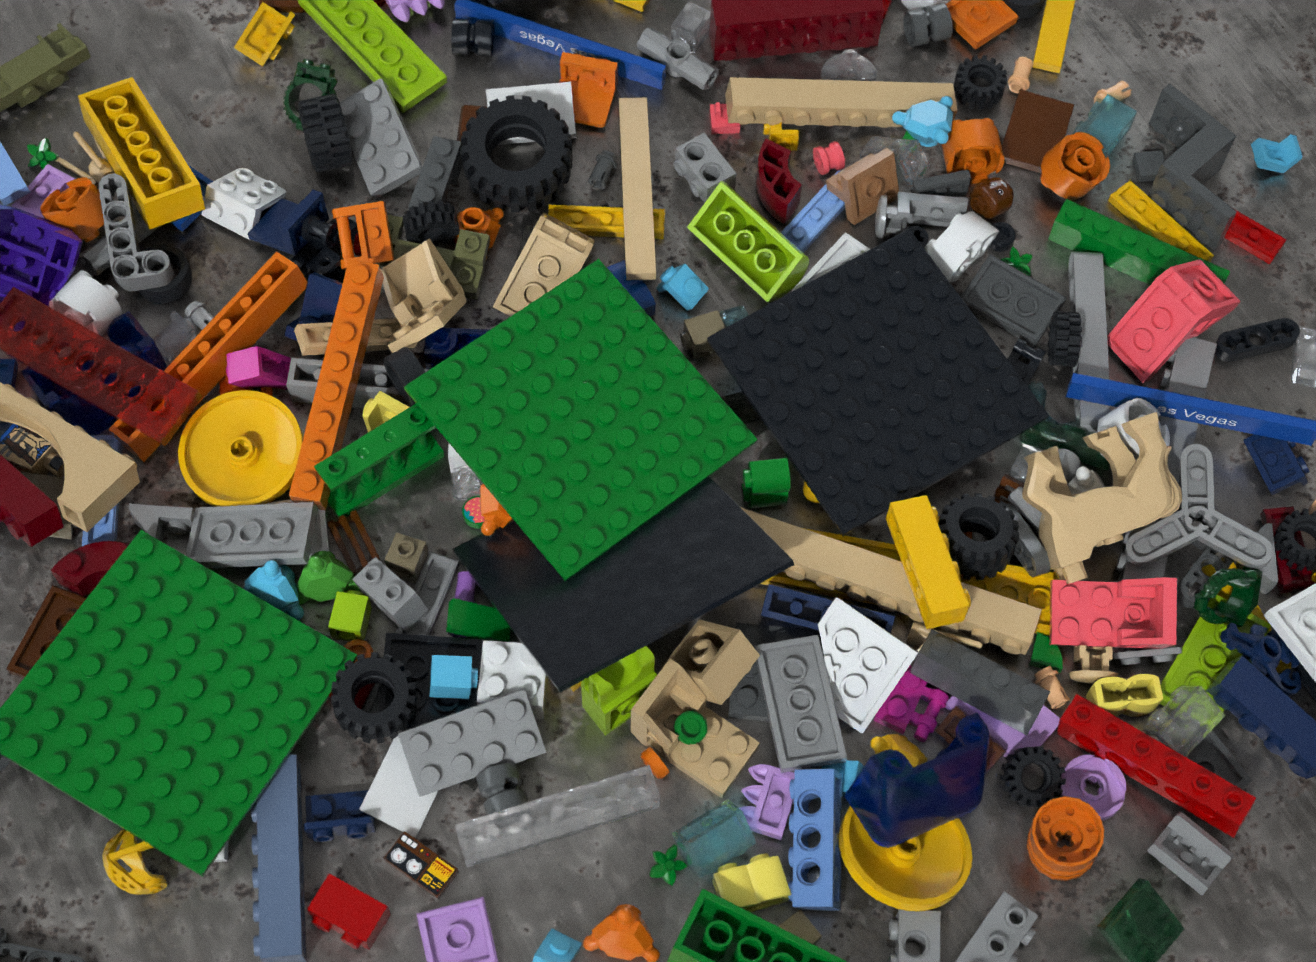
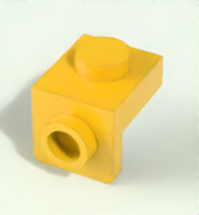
M782 121L777 125L763 124V135H768L769 140L791 151H797L799 130H782Z

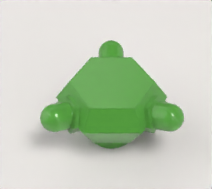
M318 551L311 555L296 586L298 588L299 605H304L310 599L319 602L335 599L337 591L361 590L352 580L355 577L353 572L329 551Z

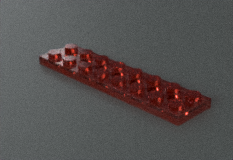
M15 287L10 290L0 303L1 352L163 446L168 444L202 398V395L196 389ZM26 321L25 326L21 330L14 331V327L18 322ZM48 334V338L44 343L36 344V340L40 335ZM71 346L68 355L59 357V352L64 347ZM93 359V366L88 370L82 371L81 368L84 362ZM117 373L115 381L110 384H104L105 378L109 374ZM141 386V390L136 396L128 397V392L131 388ZM164 399V405L161 409L151 411L155 401Z

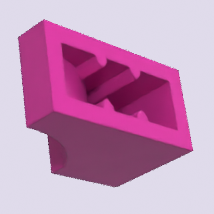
M259 346L226 354V374L229 384L244 389L259 387L288 389L286 384L291 362L290 357Z

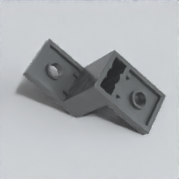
M1169 83L1161 91L1149 124L1158 133L1174 143L1178 150L1161 164L1148 196L1181 226H1184L1193 233L1201 243L1215 250L1222 243L1237 211L1203 184L1222 168L1236 135Z

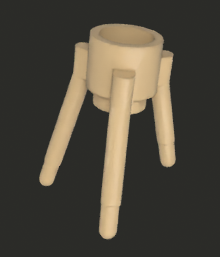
M74 132L73 136L92 159L88 166L89 174L60 157L55 160L81 178H89L96 187L105 175L116 174L98 143L96 142V145L104 159L95 154L78 132Z
M917 621L913 622L906 644L914 646L913 649L919 652L933 629L959 644L976 648L982 647L981 642L972 640L968 635L959 632L949 633L940 627L926 629L924 623Z

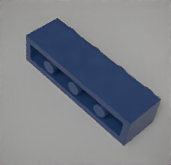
M770 581L761 616L819 630L818 622L835 598ZM843 600L891 633L895 619L893 612Z
M1243 656L1228 662L1206 690L1213 696L1215 703L1236 716L1239 724L1244 729L1254 732L1264 741V746L1270 752L1281 756L1289 764V768L1296 775L1305 779L1316 776V720Z

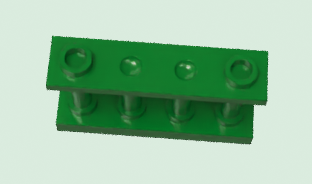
M417 404L407 408L314 466L317 473L331 490L328 505L337 518L342 515L347 517L354 510L359 511L445 457L443 449L430 434V431L436 427Z

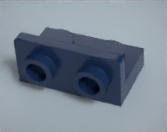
M1252 435L1243 440L1271 495L1299 482L1303 486L1308 484L1305 474L1310 471L1303 457L1295 458L1291 448L1296 446L1295 442L1259 435Z
M368 790L305 796L306 823H304V831L308 839L313 838V841L328 842L333 840L334 836L347 835L351 839H360L366 837L367 833L376 832L375 817L359 810Z

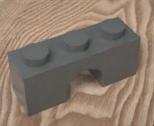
M433 136L408 206L409 211L410 207H419L418 204L422 202L424 205L428 204V201H434V204L438 201H443L444 204L447 202L449 185H456L463 166L460 150L462 144L460 141Z

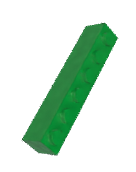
M1068 199L1065 200L1060 209L1048 240L1072 251L1102 253L1104 265L1149 285L1168 268L1199 259L1223 283H1225L1230 273L1227 269Z

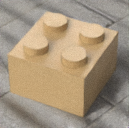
M698 620L661 666V669L671 658L683 667L707 697V701L722 705L731 696L742 678L751 670L752 665L760 655L741 630Z

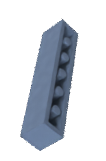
M294 754L288 755L251 808L252 821L257 822V834L252 835L253 855H258V867L252 869L253 887L258 888V901L253 902L254 922H259V935H254L253 947L255 957L260 956L262 962H307L301 764L297 755Z

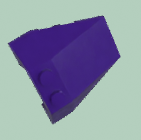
M0 204V336L22 345L25 344L48 310L50 300L63 288L74 272L83 241L71 229L24 210Z

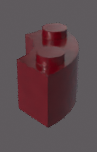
M766 138L759 152L756 177L757 192L766 210L775 219L786 224L800 203L802 184L794 179L789 171L791 150Z
M100 541L84 545L64 556L50 571L60 586L87 598L128 547L129 543Z

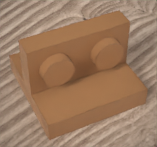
M888 148L875 155L872 153L826 180L827 189L845 202L847 220L853 225L876 213L878 200L881 195L887 194V205L897 200L899 187L894 152Z

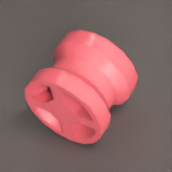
M837 141L831 142L828 147L818 146L813 149L814 163L820 175L828 174L832 169L841 170L845 168L844 153Z

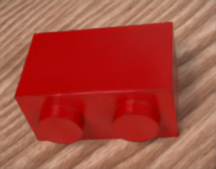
M330 873L307 908L311 918H313L311 923L326 933L333 929L342 935L340 939L344 943L357 950L360 945L370 950L391 916L387 905Z

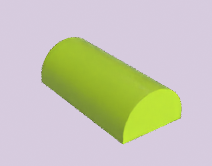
M720 181L687 226L696 237L768 303H772L789 293L801 280L808 268L809 258L726 182Z

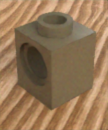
M718 310L684 320L683 333H680V339L683 348L690 350L693 360L715 353L707 341V337L726 328Z
M396 532L384 560L386 567L401 580L416 584L428 556L427 544L425 541Z

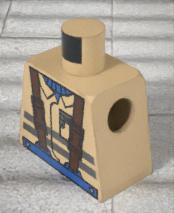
M12 423L0 436V455L19 472L47 475L50 471L57 477L65 475L62 458L52 445L37 433Z

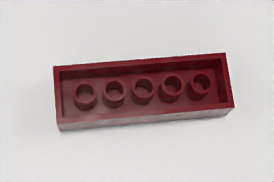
M711 0L709 37L713 60L731 61L742 58H759L773 55L784 56L793 53H813L824 50L876 46L879 42L884 14L882 0Z

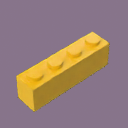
M927 495L890 502L886 522L926 629L964 621L968 608L971 606V599L968 590L963 589L960 583L959 566L950 557L948 538L945 533H941L938 526L939 517L935 506L930 505Z

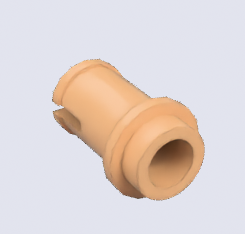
M1019 57L1015 61L1013 74L1008 78L1009 89L1013 93L1018 94L1020 89L1027 90L1030 87L1029 76L1033 68V61L1030 58Z
M1119 81L1107 90H1099L1094 97L1096 107L1101 111H1109L1113 108L1114 104L1128 98L1131 95V89L1122 92L1123 89L1129 87L1128 83Z
M1048 666L1034 674L1036 678L1034 683L1050 691L1047 700L1051 705V709L1054 710L1071 700L1057 678L1058 671H1053L1052 667Z

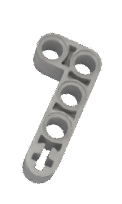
M118 174L105 175L99 182V192L110 266L118 287L121 290L132 292L169 284L173 279L174 272L168 255L161 250L139 251L132 200L125 179ZM115 191H117L118 200H113ZM119 216H124V217H125V218H124L122 221H120V222H114V221H113L116 217H119ZM122 243H129V246L124 249L117 248ZM157 265L164 266L160 271H152V268ZM127 270H133V271H134V272H133L131 275H129V276H121V274H122L124 271H127Z

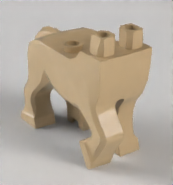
M1157 412L1121 424L1125 432L1139 446L1140 451L1137 461L1122 442L1116 426L1083 437L1088 447L1103 454L1109 462L1112 470L1113 486L1095 488L1072 495L1063 473L1057 446L1024 457L1028 463V469L1022 496L1028 504L1042 513L1039 521V541L1048 554L1050 570L1054 569L1057 580H1066V583L1070 584L1088 578L1082 561L1090 558L1095 545L1099 547L1124 539L1122 533L1148 525L1159 518L1171 516L1179 509L1182 502L1181 488L1169 471L1167 464L1172 446H1167L1162 438Z

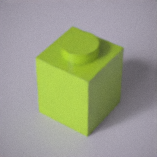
M348 590L347 593L337 591L328 625L332 639L344 641L365 640L372 611L369 596L356 590Z

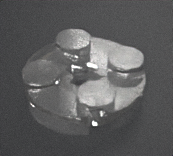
M846 49L841 54L832 56L824 63L821 71V80H843L845 75H850L854 77L855 81H876L878 72L867 58L857 54L855 50Z

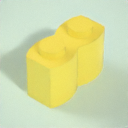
M1137 674L1127 680L1120 677L1099 679L1094 682L1087 692L1086 698L1116 717L1121 714L1140 717L1153 712L1163 700V694L1158 676Z
M767 853L752 857L747 865L737 866V863H728L720 866L717 869L718 872L713 874L712 882L716 895L750 913L783 904L789 901L788 896L791 895L779 856L769 857Z

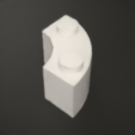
M969 211L964 215L958 213L937 240L931 239L924 249L949 282L958 281L964 271L978 257L984 255L999 233V230L973 211Z

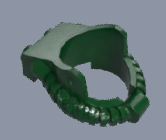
M303 59L302 62L297 63L294 80L290 82V85L288 84L283 99H285L283 105H285L286 116L288 115V119L292 120L293 124H296L297 130L303 131L295 102L299 100L301 87L305 83L317 86L323 92L322 96L336 95L334 88L338 81L335 78V69L330 68L331 65L320 63V66L315 65L314 61L309 59Z
M1243 566L1242 570L1236 568H1222L1218 570L1203 585L1204 588L1200 590L1201 593L1195 595L1194 609L1208 623H1234L1237 627H1242L1249 614L1258 605L1263 572ZM1226 585L1233 586L1227 603L1220 601L1213 609L1207 606L1208 598H1215L1217 593Z

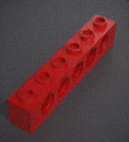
M1078 694L1075 695L1059 720L1057 735L1091 755H1095L1097 758L1103 760L1106 758L1112 761L1125 775L1235 838L1256 800V797Z

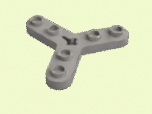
M1200 444L1187 446L1180 456L1179 478L1182 492L1180 511L1133 534L1125 545L1127 560L1131 564L1141 567L1150 565L1196 540L1251 569L1265 567L1273 555V546L1268 539L1215 511L1213 456L1207 447ZM1202 515V522L1206 525L1199 524L1197 527L1193 526V519L1190 516Z

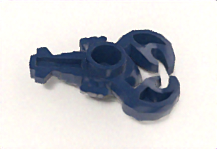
M1228 624L1227 629L1221 632V641L1226 643V648L1230 651L1236 648L1244 658L1287 696H1293L1301 689V679L1298 672H1292L1290 679L1291 669H1285L1280 672L1276 670L1280 659L1285 664L1291 662V668H1296L1300 662L1275 630H1271L1264 636L1268 629L1262 625L1253 624L1250 628V633L1247 634L1239 632L1236 624Z

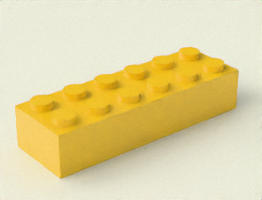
M133 77L78 95L84 122L114 172L125 179L131 200L149 230L205 209L199 181Z

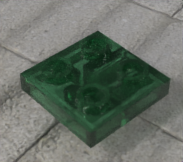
M1138 878L1097 926L1098 930L1123 962H1157L1185 929L1149 881Z

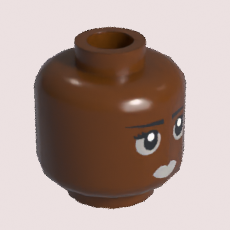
M989 178L972 188L970 193L971 208L981 218L993 219L1011 208L1014 197L1013 189L1010 184L1001 178Z

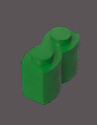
M778 458L748 462V469L743 470L741 495L742 501L748 502L749 509L787 505L791 483L788 459Z

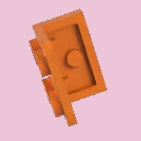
M562 52L560 58L561 78L559 83L571 82L575 123L599 128L604 127L607 123L618 85V63L607 59L586 57L577 53Z

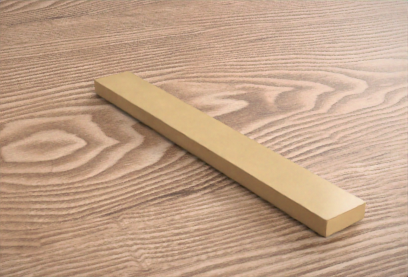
M647 97L619 98L626 280H656Z

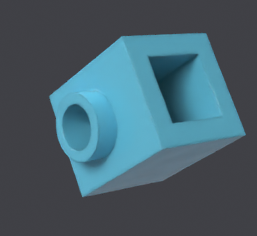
M432 655L429 697L469 699L471 688H477L478 668H472V657Z

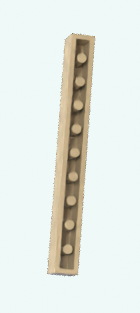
M740 507L793 559L794 565L782 571L788 577L798 581L807 580L816 583L823 590H836L847 594L849 598L855 601L866 600L877 604L882 610L888 612L898 611L908 615L914 621L924 623L901 561ZM960 582L962 588L967 589L969 592L971 606L968 608L964 621L940 626V628L949 633L959 632L968 635L972 640L979 641L982 644L991 643L1000 646L1005 652L1010 654L1026 655L1032 643L1042 609Z

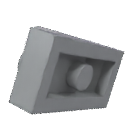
M129 504V511L138 527L162 542L165 530L179 535L191 531L195 513L193 508Z

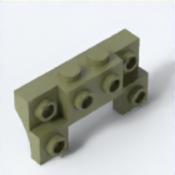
M61 23L57 24V30L44 38L38 35L37 40L39 43L0 66V112L15 103L23 108L69 80L67 72L91 58L87 46L78 36L72 35Z
M387 214L394 259H397L418 246L419 243L400 240L404 226L403 217ZM460 229L455 251L436 247V249L463 288L465 298L478 300L483 282L490 236ZM391 262L380 263L378 265H380V268H383Z

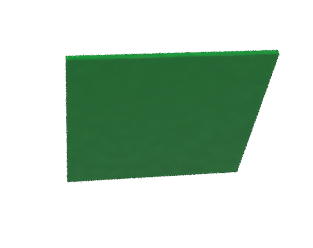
M597 259L404 386L407 394L564 581L570 579L758 440L600 259Z
M140 530L0 708V754L203 877L331 696L332 683L336 682L338 670L344 671L345 663L349 660L354 663L357 659V654Z

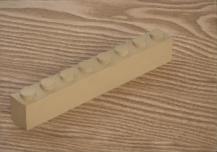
M730 77L725 94L728 123L743 125L749 123L777 125L782 121V124H795L797 126L903 127L902 125L895 124L892 120V115L896 111L907 112L912 105L928 100L939 102L944 96H949L953 100V105L950 108L953 112V120L957 114L953 83Z

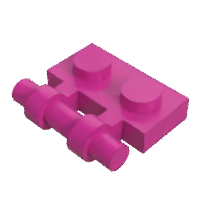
M909 666L876 713L874 721L901 734H904L908 724L917 727L914 738L918 741L926 742L929 733L934 732L938 724L936 718L940 709L946 707L949 696L947 692L937 687L936 689L926 687L928 682L911 674L912 666ZM920 699L929 703L924 714L915 712Z

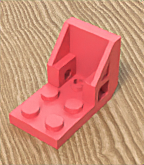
M1201 259L1172 266L1153 281L1107 335L1108 346L1142 383L1148 382L1185 340L1203 333L1233 311L1241 301Z
M1177 578L1128 579L1119 582L1076 581L1067 584L1066 580H1051L1049 645L1108 646L1132 649H1164L1176 645Z

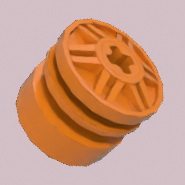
M1063 796L1049 800L1039 808L1027 835L1026 849L1030 861L1040 873L1051 879L1068 881L1079 878L1090 870L1103 845L1104 827L1101 818L1091 805L1078 798ZM1068 840V846L1064 845L1061 848L1057 845L1058 841Z

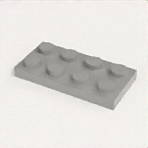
M382 78L340 102L352 152L373 198L377 199L420 174L423 165L388 85Z
M314 502L197 507L185 555L207 568L264 566L269 560L276 561L278 565L308 564L318 507Z
M813 635L754 645L755 650L760 655L756 663L780 772L785 773L846 762L847 755L819 636Z
M525 688L398 732L419 797L475 778L479 773L490 767L505 763L515 764L547 753Z

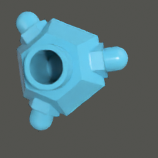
M944 96L939 102L928 100L912 105L907 112L896 111L892 115V120L895 124L902 125L912 138L916 139L924 147H932L938 143L945 144L949 139L948 134L952 128L953 112L950 108L953 105V100L949 96Z
M269 560L263 567H258L244 581L243 589L297 620L302 619L304 616V610L299 605L297 585L294 581L295 574L288 566L278 565L276 561Z

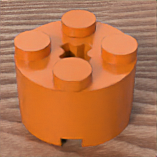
M990 118L952 121V128L948 134L949 139L947 143L941 144L947 173L969 170L971 175L970 184L987 180L988 175L994 171L997 174L1004 165V155L998 129L994 125V121Z
M1085 132L1067 135L1044 155L1041 163V183L1060 197L1070 201H1077L1107 177L1110 170L1109 157L1105 158L1102 152L1103 145L1092 135Z
M82 177L66 183L69 188L63 192H60L59 189L53 191L43 201L40 210L44 219L71 229L81 240L90 242L100 234L98 229L104 225L100 192L89 178Z

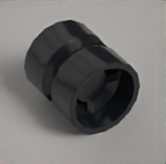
M454 17L451 32L452 54L469 55L471 51H474L476 56L492 57L494 49V20L477 19L475 23H472L470 18Z

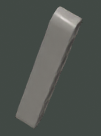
M1071 251L1068 265L1070 312L1080 313V318L1082 319L1081 350L1077 365L1073 367V373L1110 380L1103 254ZM1074 399L1076 434L1091 435L1097 433L1099 419L1111 412V406Z

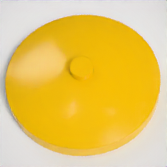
M252 390L228 392L202 405L187 422L178 448L181 473L193 492L204 502L214 507L258 505L273 502L284 494L292 484L303 441V433L290 409L275 397Z
M885 784L873 787L860 794L852 802L842 819L839 829V849L848 872L866 893L890 907L906 911H927L938 908L952 900L967 881L972 867V848L966 829L957 815L944 802L922 789L903 784Z

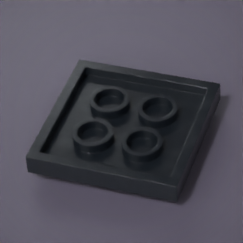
M386 633L384 656L385 654L391 655L394 662L400 660L404 664L405 670L410 671L413 682H415L417 707H415L413 720L409 719L408 721L409 726L407 729L477 705L484 639ZM432 655L472 657V668H478L477 688H471L469 699L429 697ZM383 684L380 687L378 712L388 708L394 699V692Z

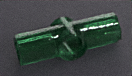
M1043 421L1020 434L1019 441L1026 445L1043 450L1057 446L1058 449L1072 451L1083 463L1107 471L1110 467L1109 462L1100 452L1087 446L1083 440V437L1088 436L1086 432L1073 425L1061 423L1059 426Z

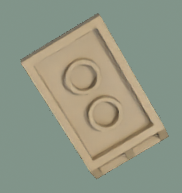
M543 212L499 293L493 308L511 317L581 270L595 240Z
M430 238L381 268L384 276L383 287L390 309L402 326L393 333L395 339L388 345L392 353L403 347L409 348L443 327L467 302L463 288Z
M670 658L631 709V733L641 744L647 748L651 747L663 759L723 798L759 748L760 742L707 708V697L683 667ZM687 711L700 713L707 722V733L704 739L699 743L691 745L680 742L678 735L673 731L675 719L681 713Z

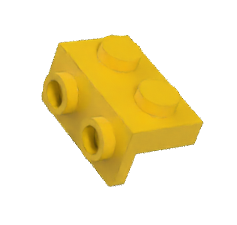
M262 2L234 48L262 67L268 58L274 61L282 48L278 44L281 37L287 40L295 27L291 21L296 14L290 12L285 17Z

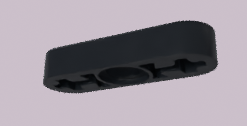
M1280 318L1226 331L1220 334L1216 341L1215 355L1222 361L1232 362L1286 349L1295 343L1300 334V329L1295 321L1288 318ZM1280 329H1282V331H1283L1282 334H1278V332L1280 331ZM1253 334L1261 336L1264 344H1253L1249 336ZM1227 343L1228 346H1235V348L1231 351L1230 347H1224L1223 345Z

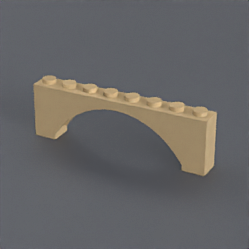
M0 382V421L13 423L37 433L58 452L64 462L65 474L63 493L57 497L62 516L72 524L88 532L140 483L136 462L129 455H122L113 450L104 440H97L91 437L82 427L78 425L73 426L66 422L57 412H49L44 409L35 399L31 397L26 398L19 394L11 385H4Z

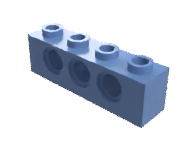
M835 769L795 770L794 779L790 781V797L794 800V813H790L789 829L794 835L793 847L789 848L788 853L789 865L793 867V881H789L788 884L791 895L788 898L792 902V907L802 911H841L839 829L842 822V774ZM815 798H820V809L816 813L810 814L808 810L809 803ZM814 832H820V843L816 847L810 848L808 845L809 836ZM818 865L820 876L815 882L810 883L807 878L808 871L813 866Z

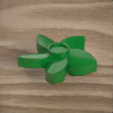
M48 138L40 141L38 145H27L28 152L34 156L29 161L28 167L40 165L43 170L47 164L50 165L49 161H55L59 158L57 153L50 151L51 144Z
M1012 247L1009 253L1010 258L1000 259L1024 274L1031 276L1028 264L1033 255L1026 253L1020 256L1018 250Z
M676 844L668 848L666 854L656 850L652 851L653 858L657 864L651 868L649 875L653 878L662 877L671 886H673L676 880L675 871H680L687 867L685 862L675 859L678 853Z

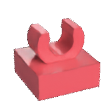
M720 102L710 104L711 134L740 133L739 123H728L726 104H720Z

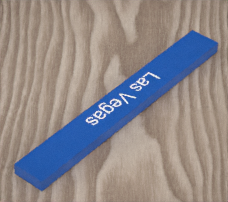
M456 0L454 4L456 18H470L472 23H475L477 19L494 20V35L560 57L562 52L617 62L618 76L660 90L664 87L666 77V65L470 0Z
M1073 373L1067 387V398L1118 407L1126 401H1131L1135 398H1141L1152 404L1161 414L1160 416L1310 446L1316 440V420Z

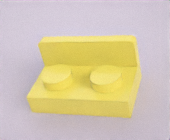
M379 391L375 398L369 399L363 408V419L367 431H372L409 408V406Z

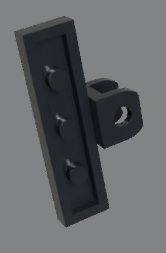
M348 218L353 241L358 232L357 223ZM332 219L330 222L337 223V220ZM340 239L338 244L332 249L327 248L321 242L309 241L296 256L290 259V261L298 265L307 281L309 275L315 272L330 279L339 277L337 281L343 283L346 270H341V266H339L341 265L339 254L342 252Z

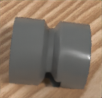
M945 3L927 6L925 11L922 8L905 11L904 32L911 47L928 44L930 39L937 42L952 37V18Z
M499 764L482 771L476 776L481 797L487 798L484 802V807L490 824L508 823L529 813L530 806L524 790L519 789L522 785V780L516 764Z

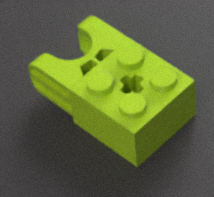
M647 646L581 681L582 707L605 736L631 718V709L657 676L654 671L655 657Z

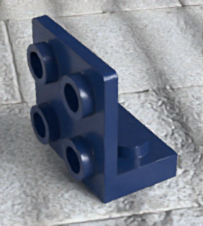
M313 189L299 204L280 199L253 229L248 232L249 239L296 256L309 242L304 240L301 235L304 220L309 215L318 216L324 222L329 220L323 193Z
M315 272L311 273L308 278L301 316L287 325L285 336L297 341L294 332L297 324L333 322L343 283Z

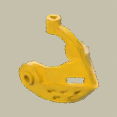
M124 829L107 842L102 855L103 865L108 877L115 885L134 895L155 894L167 887L164 875L151 874L143 861L141 852L154 847L144 841L138 843L137 837ZM121 843L119 850L116 851V848ZM122 859L132 871L128 872L117 860Z

